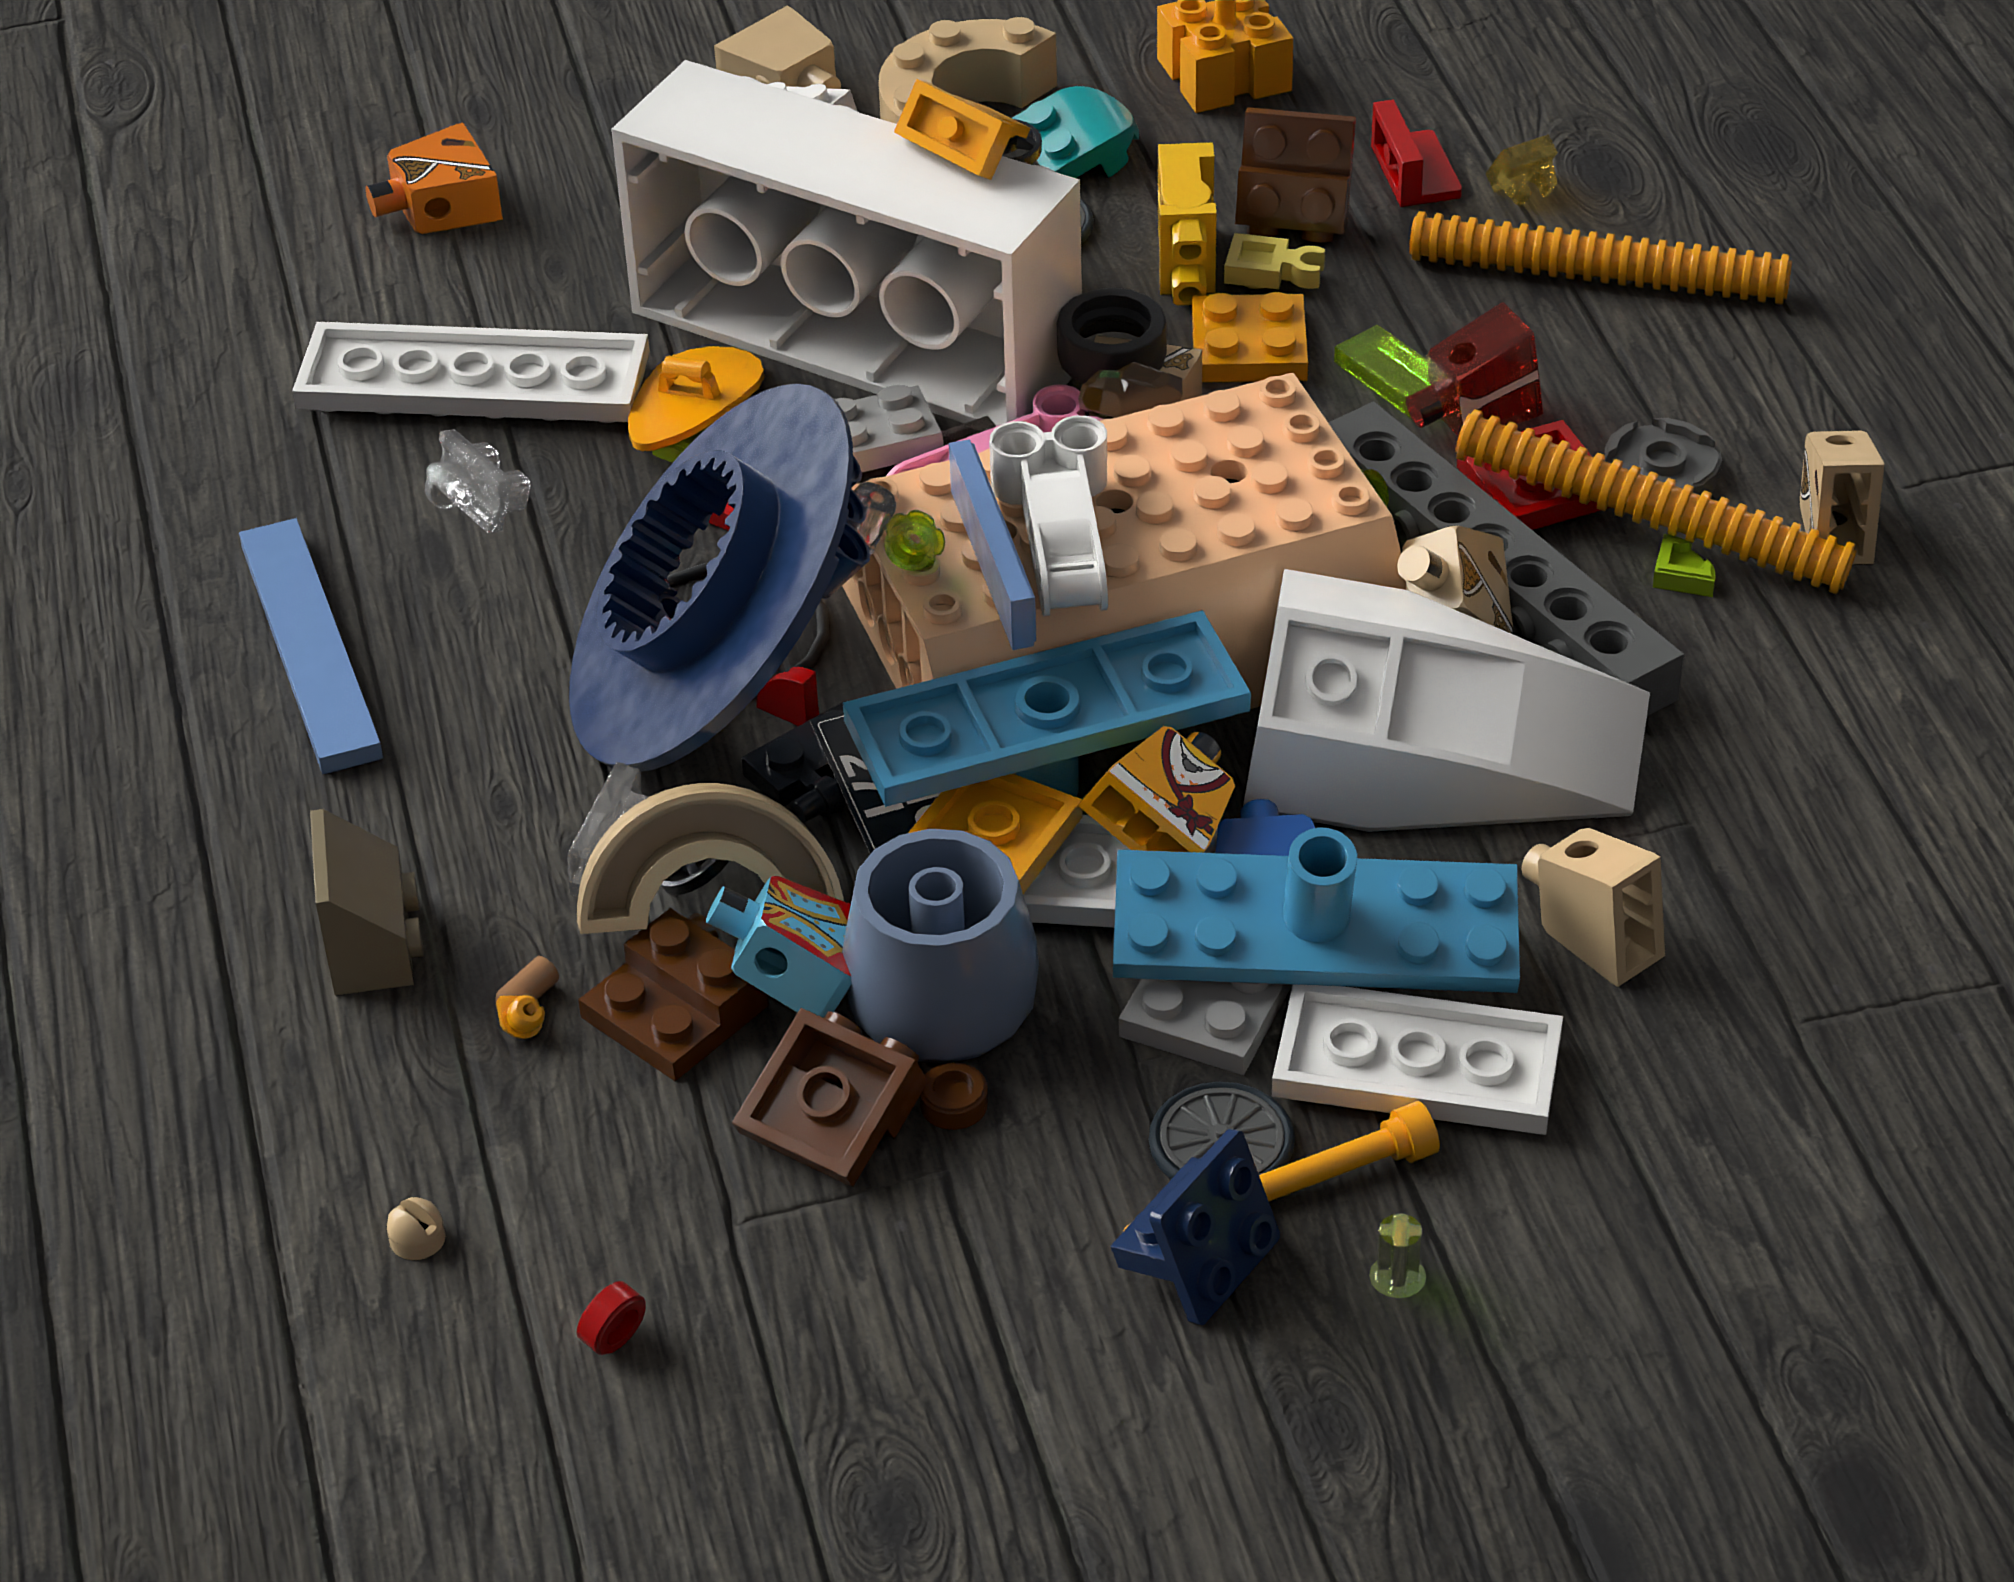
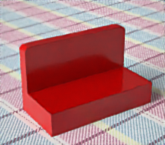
M1394 99L1373 102L1371 147L1400 207L1461 198L1462 186L1433 130L1410 132Z

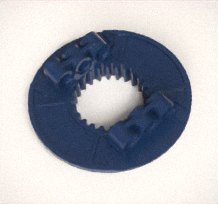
M804 384L781 385L754 395L729 410L704 430L663 473L640 504L618 539L596 583L582 620L573 654L569 687L570 715L578 740L591 756L605 765L623 772L654 770L690 754L726 727L770 680L800 638L821 599L829 598L870 561L869 548L863 537L856 530L866 519V511L858 495L851 489L861 480L862 472L859 463L853 456L850 426L838 402L823 390ZM728 503L734 510L725 519L724 523L730 527L729 532L720 538L717 543L721 551L718 557L710 560L706 565L708 575L705 580L698 581L693 585L691 599L688 602L681 601L675 596L678 591L669 586L670 583L667 580V576L670 572L678 569L680 565L679 555L682 550L692 547L695 532L698 529L704 531L709 525L711 515L713 513L718 516L723 514Z

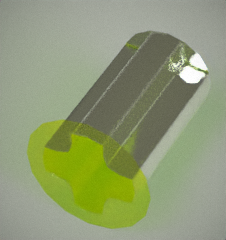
M1392 1214L1380 1223L1377 1261L1371 1266L1369 1277L1375 1289L1388 1297H1410L1418 1293L1425 1284L1426 1274L1420 1264L1422 1228L1421 1224L1410 1215Z

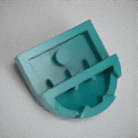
M1085 86L1061 89L1047 98L1033 103L1026 110L1012 118L1031 124L1041 134L1042 152L1036 160L1039 166L1047 167L1056 173L1077 178L1099 164L1108 178L1111 177L1128 162L1129 157L1126 150L1131 144L1132 139H1139L1138 126L1132 114L1122 103L1105 92Z

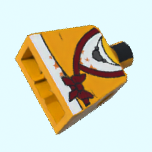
M1163 726L1113 764L1078 806L1130 850L1204 853L1210 845L1235 788L1232 777L1216 764L1221 757V749L1214 738L1206 733L1194 732L1185 739L1172 727Z

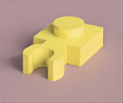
M1234 233L1224 265V283L1243 285L1251 289H1279L1281 280H1286L1301 288H1319L1320 271H1324L1325 249L1318 246H1302L1297 249H1288L1289 239Z

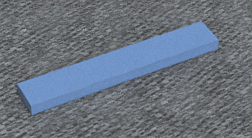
M297 518L239 532L242 550L322 774L383 759L378 735Z

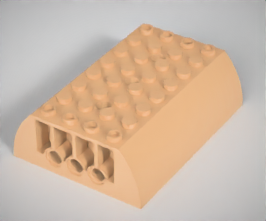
M1294 372L1281 376H1272L1262 381L1226 390L1214 391L1207 395L1172 404L1159 405L1152 409L1113 419L1100 420L1107 430V486L1102 492L1092 497L1106 569L1108 589L1107 610L1101 611L1099 605L1050 609V616L1042 615L1023 506L1002 502L996 498L1035 596L1036 641L1033 647L1012 650L951 493L950 460L941 463H931L925 467L886 477L873 478L866 482L855 484L851 488L860 498L866 511V519L856 530L863 537L869 548L870 561L842 587L896 689L1203 610L1251 692L1250 709L1261 706L1284 569L1407 590L1406 580L1399 575L1397 569L1401 550L1392 514ZM990 449L978 453L991 485ZM1226 479H1235L1239 482L1229 483ZM1111 509H1123L1125 512L1114 513Z

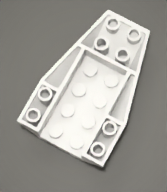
M1284 569L1243 806L1255 799H1267L1276 804L1279 816L1304 814L1316 823L1367 832L1632 815L1650 692L1409 590Z

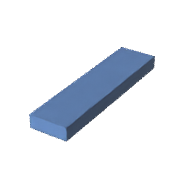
M970 439L949 443L951 493L1012 650L1033 647L1036 641L1035 596L974 443H971Z

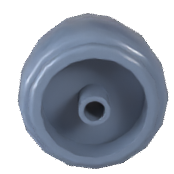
M926 829L899 835L874 849L857 871L842 950L851 974L852 983L845 995L855 1023L873 1041L881 1044L885 1037L897 1040L912 1049L919 1056L918 1062L946 1064L976 1058L1012 1038L1033 1009L1039 958L1037 939L1010 858L989 840L962 830Z

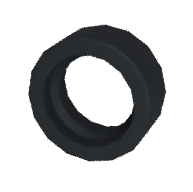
M1103 288L1090 290L1073 297L1061 308L1057 320V355L1061 368L1074 380L1085 384L1098 370L1118 371L1132 362L1157 370L1163 367L1167 354V321L1162 307L1150 296L1131 289ZM1105 332L1128 333L1138 337L1129 342L1118 344L1096 343L1086 339L1092 335Z

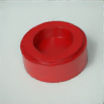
M624 1281L610 1284L596 1295L583 1312L577 1326V1337L598 1355L615 1352L634 1335L640 1326L646 1311L645 1298Z

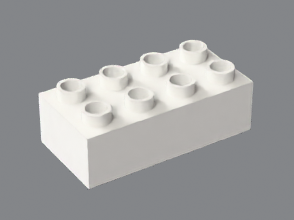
M684 60L611 129L632 313L875 394L893 385H905L908 387L918 385L932 413L983 430L991 429L1033 413V398L1039 390L1051 385H1066L1072 378L1061 368L1057 355V320L1061 308L1073 297L1082 294L1080 179L1056 173L1044 166L1030 165L1002 156L994 176L990 180L978 176L894 133L897 125L895 123L859 113L846 106L829 104L773 87L751 77L737 76L688 60Z

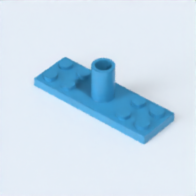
M1201 610L843 702L844 722L885 807L1013 773L1077 797L1079 791V756L1148 738L1163 726L1179 730L1250 711L1251 692L1204 611Z
M1313 828L1298 835L1290 846L1289 856L1117 850L1113 978L1517 993L1520 982L1517 864L1359 859L1351 840L1343 833L1330 828Z

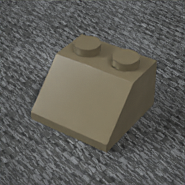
M325 809L311 810L315 902L334 995L414 985L412 958L424 956L419 917L408 919V912L420 910L415 871L402 872L397 846Z

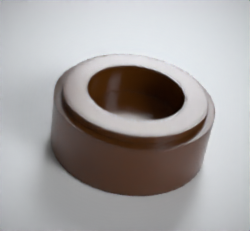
M946 1063L934 1067L925 1074L928 1083L920 1095V1109L928 1122L942 1129L958 1130L970 1127L983 1118L988 1109V1087L985 1077L979 1070L967 1064Z

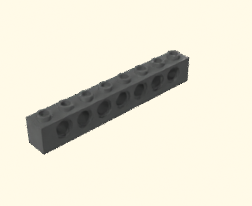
M1373 401L1328 422L1392 514L1401 547H1403L1407 540L1458 525L1501 537L1504 543L1513 632L1515 636L1650 692L1647 716L1679 700L1684 653Z

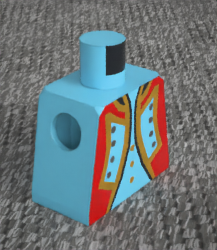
M780 876L770 877L755 901L725 886L721 888L708 912L706 923L738 938L731 969L738 977L797 1013L800 1008H803L823 1018L828 1011H835L852 984L851 974L842 953L851 904Z

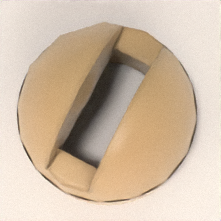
M411 1197L401 1201L400 1205L394 1208L388 1215L387 1233L390 1247L399 1257L407 1260H421L434 1255L443 1246L446 1237L443 1218L431 1201ZM419 1222H423L429 1227L424 1230Z

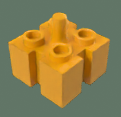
M1178 0L1177 2L1157 6V59L1172 80L1180 79V92L1195 113L1233 105L1234 97L1241 94L1249 93L1253 99H1259L1292 91L1294 38L1278 16L1273 17L1269 14V5L1265 0H1215L1207 3L1204 0Z

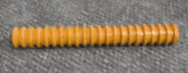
M1419 211L1413 219L1409 243V254L1412 255V259L1415 261H1420L1422 256H1428L1431 263H1437L1439 258H1444L1448 265H1454L1456 260H1461L1465 267H1471L1473 262L1480 263L1481 269H1488L1490 264L1497 265L1498 271H1505L1507 266L1514 267L1515 273H1522L1524 268L1531 269L1532 275H1540L1541 270L1549 271L1550 277H1557L1558 272L1566 273V278L1572 280L1576 274L1583 275V280L1591 282L1593 276L1600 277L1601 283L1608 284L1610 279H1618V285L1625 286L1627 281H1635V286L1643 288L1644 283H1652V287L1655 290H1660L1662 285H1669L1672 292H1678L1679 287H1685L1689 294H1695L1697 289L1705 290L1706 296H1713L1714 291L1722 292L1723 298H1730L1731 293L1740 294V300L1747 301L1749 295L1758 296L1757 301L1765 303L1766 297L1775 298V304L1780 305L1783 304L1784 299L1787 300L1792 261L1788 254H1782L1781 259H1774L1771 252H1765L1763 257H1757L1754 250H1747L1746 255L1737 254L1736 248H1729L1728 253L1720 252L1719 246H1712L1711 251L1702 250V244H1694L1693 249L1685 248L1684 242H1677L1676 247L1667 246V240L1661 239L1658 245L1650 244V239L1644 237L1641 243L1633 242L1632 236L1625 235L1623 241L1615 240V234L1610 233L1607 234L1606 239L1598 238V233L1593 231L1589 233V236H1581V231L1573 229L1571 234H1564L1563 228L1556 227L1554 232H1547L1546 226L1539 225L1537 230H1529V224L1521 223L1520 228H1512V223L1509 221H1504L1502 226H1495V221L1492 219H1487L1485 224H1478V219L1475 217H1470L1468 222H1462L1461 217L1458 215H1453L1451 220H1445L1444 215L1441 213H1436L1434 218H1428L1427 213L1424 211Z
M1476 409L1467 415L1455 447V452H1457L1456 458L1465 461L1468 457L1474 458V465L1483 467L1485 463L1492 465L1491 471L1500 474L1504 469L1509 471V477L1517 480L1520 475L1527 477L1526 483L1535 486L1537 482L1544 483V490L1553 492L1555 488L1561 489V496L1568 499L1575 494L1579 496L1580 503L1587 505L1590 500L1597 502V509L1605 511L1607 507L1614 508V515L1621 518L1625 513L1633 515L1632 521L1638 524L1645 519L1650 521V528L1658 530L1660 526L1667 527V533L1672 536H1676L1678 532L1686 534L1685 540L1691 543L1696 538L1704 540L1703 547L1712 549L1714 544L1722 547V554L1729 556L1734 551L1740 553L1739 560L1747 562L1750 557L1757 559V566L1765 568L1767 564L1776 566L1775 572L1783 575L1785 570L1794 573L1793 579L1801 581L1803 576L1812 579L1811 585L1817 588L1820 587L1821 583L1830 585L1829 592L1837 594L1839 589H1843L1857 553L1855 543L1848 541L1843 546L1837 544L1838 538L1829 535L1827 540L1818 537V530L1811 529L1809 533L1800 531L1801 524L1793 522L1791 527L1783 525V518L1775 516L1772 521L1765 518V512L1758 509L1755 514L1747 512L1748 506L1739 503L1737 508L1729 505L1730 500L1728 498L1721 497L1718 502L1711 499V492L1704 490L1699 495L1693 493L1694 487L1686 484L1683 489L1676 487V480L1668 478L1666 482L1659 481L1658 474L1652 471L1648 476L1640 474L1641 468L1632 465L1630 470L1622 468L1623 461L1614 459L1612 464L1605 462L1604 454L1597 453L1594 457L1587 455L1588 449L1580 446L1577 451L1570 449V443L1562 440L1559 445L1552 443L1553 437L1544 434L1542 438L1535 437V430L1526 428L1524 432L1518 431L1516 423L1509 422L1506 426L1501 425L1499 417L1492 415L1489 420L1484 419L1483 412Z

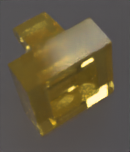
M1549 134L1503 149L1485 175L1494 192L1503 189L1516 205H1523L1532 195L1526 181L1536 184L1543 197L1548 196L1556 187L1557 178L1553 159L1558 152Z

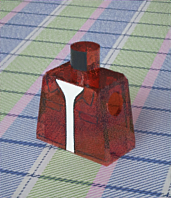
M1504 302L1496 305L1429 350L1426 360L1430 385L1406 397L1408 412L1418 427L1423 428L1442 419L1457 436L1460 434L1467 415L1471 414L1474 409L1482 411L1483 418L1487 420L1492 415L1499 417L1500 424L1504 426L1509 422L1518 424L1542 415L1543 405L1534 332Z

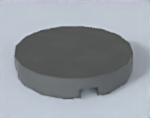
M1653 418L1652 425L1638 427V421L1625 424L1610 436L1604 449L1605 462L1612 464L1614 459L1623 461L1622 468L1630 470L1632 465L1641 468L1640 474L1648 476L1652 471L1658 474L1659 481L1666 482L1668 478L1676 480V487L1683 489L1686 484L1694 487L1693 493L1699 495L1704 490L1712 492L1721 474L1722 457L1721 452L1718 453L1715 449V440L1706 431L1689 422L1676 419Z

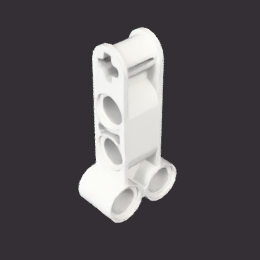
M1075 415L1057 422L1052 428V432L1043 433L1036 425L1024 421H1012L998 426L990 434L989 440L991 487L995 497L1000 501L1023 506L1042 615L1050 616V609L1099 605L1101 611L1107 610L1108 589L1106 569L1092 497L1102 492L1107 486V430L1104 424L1089 416Z

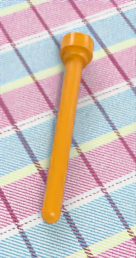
M1420 1101L1399 1107L1390 1112V1119L1381 1122L1380 1130L1259 1175L1268 1201L1391 1156L1395 1161L1406 1158L1408 1162L1412 1163L1438 1153L1440 1149L1439 1136L1429 1111Z

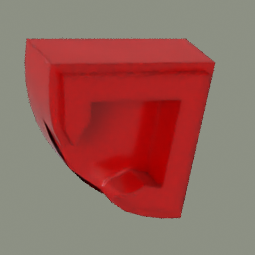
M792 667L787 672L776 674L758 693L757 708L797 726L818 716L816 671L803 667Z

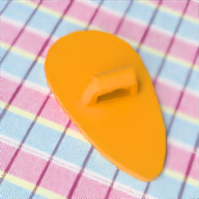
M719 346L689 349L672 356H666L664 361L657 365L644 381L629 413L628 432L633 447L640 451H654L676 444L709 427L717 419L747 400L759 389L765 378L761 360L748 351L734 347Z

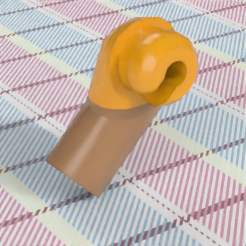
M543 956L535 957L496 993L495 1002L500 1026L503 1031L514 1038H531L538 1034L542 1028L545 1011L543 1006H539L538 999L559 980V973L556 967Z

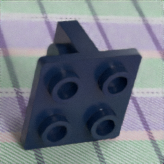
M1227 1129L1201 1159L1191 1157L1110 1246L1118 1268L1173 1282L1188 1321L1198 1325H1204L1280 1239L1278 1225L1244 1133L1238 1130Z

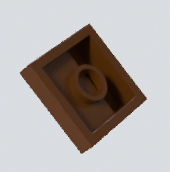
M1248 107L1245 111L1242 163L1238 171L1235 224L1247 225V234L1266 237L1279 236L1280 228L1301 230V239L1310 242H1330L1333 240L1334 233L1343 234L1348 224L1356 117Z
M669 908L647 926V929H642L623 945L626 963L578 999L582 1019L673 1081L678 1080L769 1006L768 994L738 977L733 972L731 965L736 948L733 949L719 939L714 926L706 923V917L699 913H693L686 918L672 908Z
M800 1008L732 1121V1124L740 1134L854 1187L884 1134L895 1139L928 1080L917 1064L919 1056L903 1043L885 1037L881 1044L862 1036V1030L851 1020L840 1014L828 1011L823 1018Z

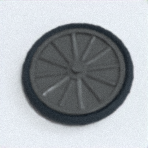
M1211 1082L1198 1084L1182 1090L1169 1098L1158 1109L1150 1125L1149 1145L1152 1157L1159 1169L1172 1179L1191 1157L1201 1159L1227 1129L1242 1131L1258 1174L1261 1175L1289 1163L1294 1152L1295 1134L1289 1116L1283 1107L1269 1095L1256 1088L1239 1083Z

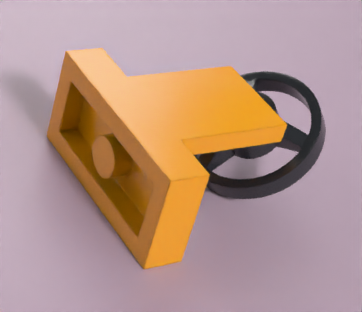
M916 79L894 130V133L978 176L992 180L1003 154L1011 153L1016 149L1030 150L1021 156L1010 159L1031 165L1040 157L1042 152L1041 134L1031 124L1012 119L987 106L950 94L919 79Z

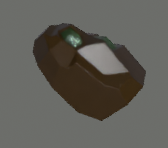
M1135 362L1128 364L1118 371L1098 370L1082 385L1078 398L1079 408L1097 416L1113 419L1152 409L1159 405L1179 402L1183 394L1182 378Z

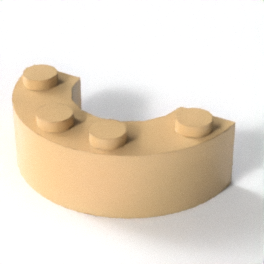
M1015 17L1008 20L937 21L930 26L929 30L919 33L894 47L893 52L885 60L878 82L880 118L895 124L898 123L916 79L928 82L950 94L973 102H1003L1023 108L1057 86L1056 33L1036 26L1032 20L1024 17Z
M697 783L675 787L648 797L624 813L606 831L592 852L582 876L577 902V924L580 934L647 929L650 903L663 881L682 866L708 858L735 861L758 874L764 883L772 876H780L841 901H844L839 879L824 849L807 827L789 810L767 796L750 789L720 783Z

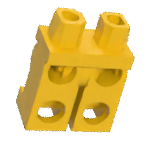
M1213 142L1158 144L1160 295L1172 294L1173 304L1177 306L1192 305V296L1215 293L1217 212L1216 203H1214Z

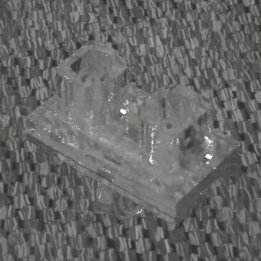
M455 429L440 431L439 442L442 446V457L439 463H432L426 470L428 477L425 482V495L427 499L440 509H450L458 506L487 533L502 531L506 513L526 508L531 486L530 479L519 470L503 472L499 468L500 459L498 451L489 443L471 444Z

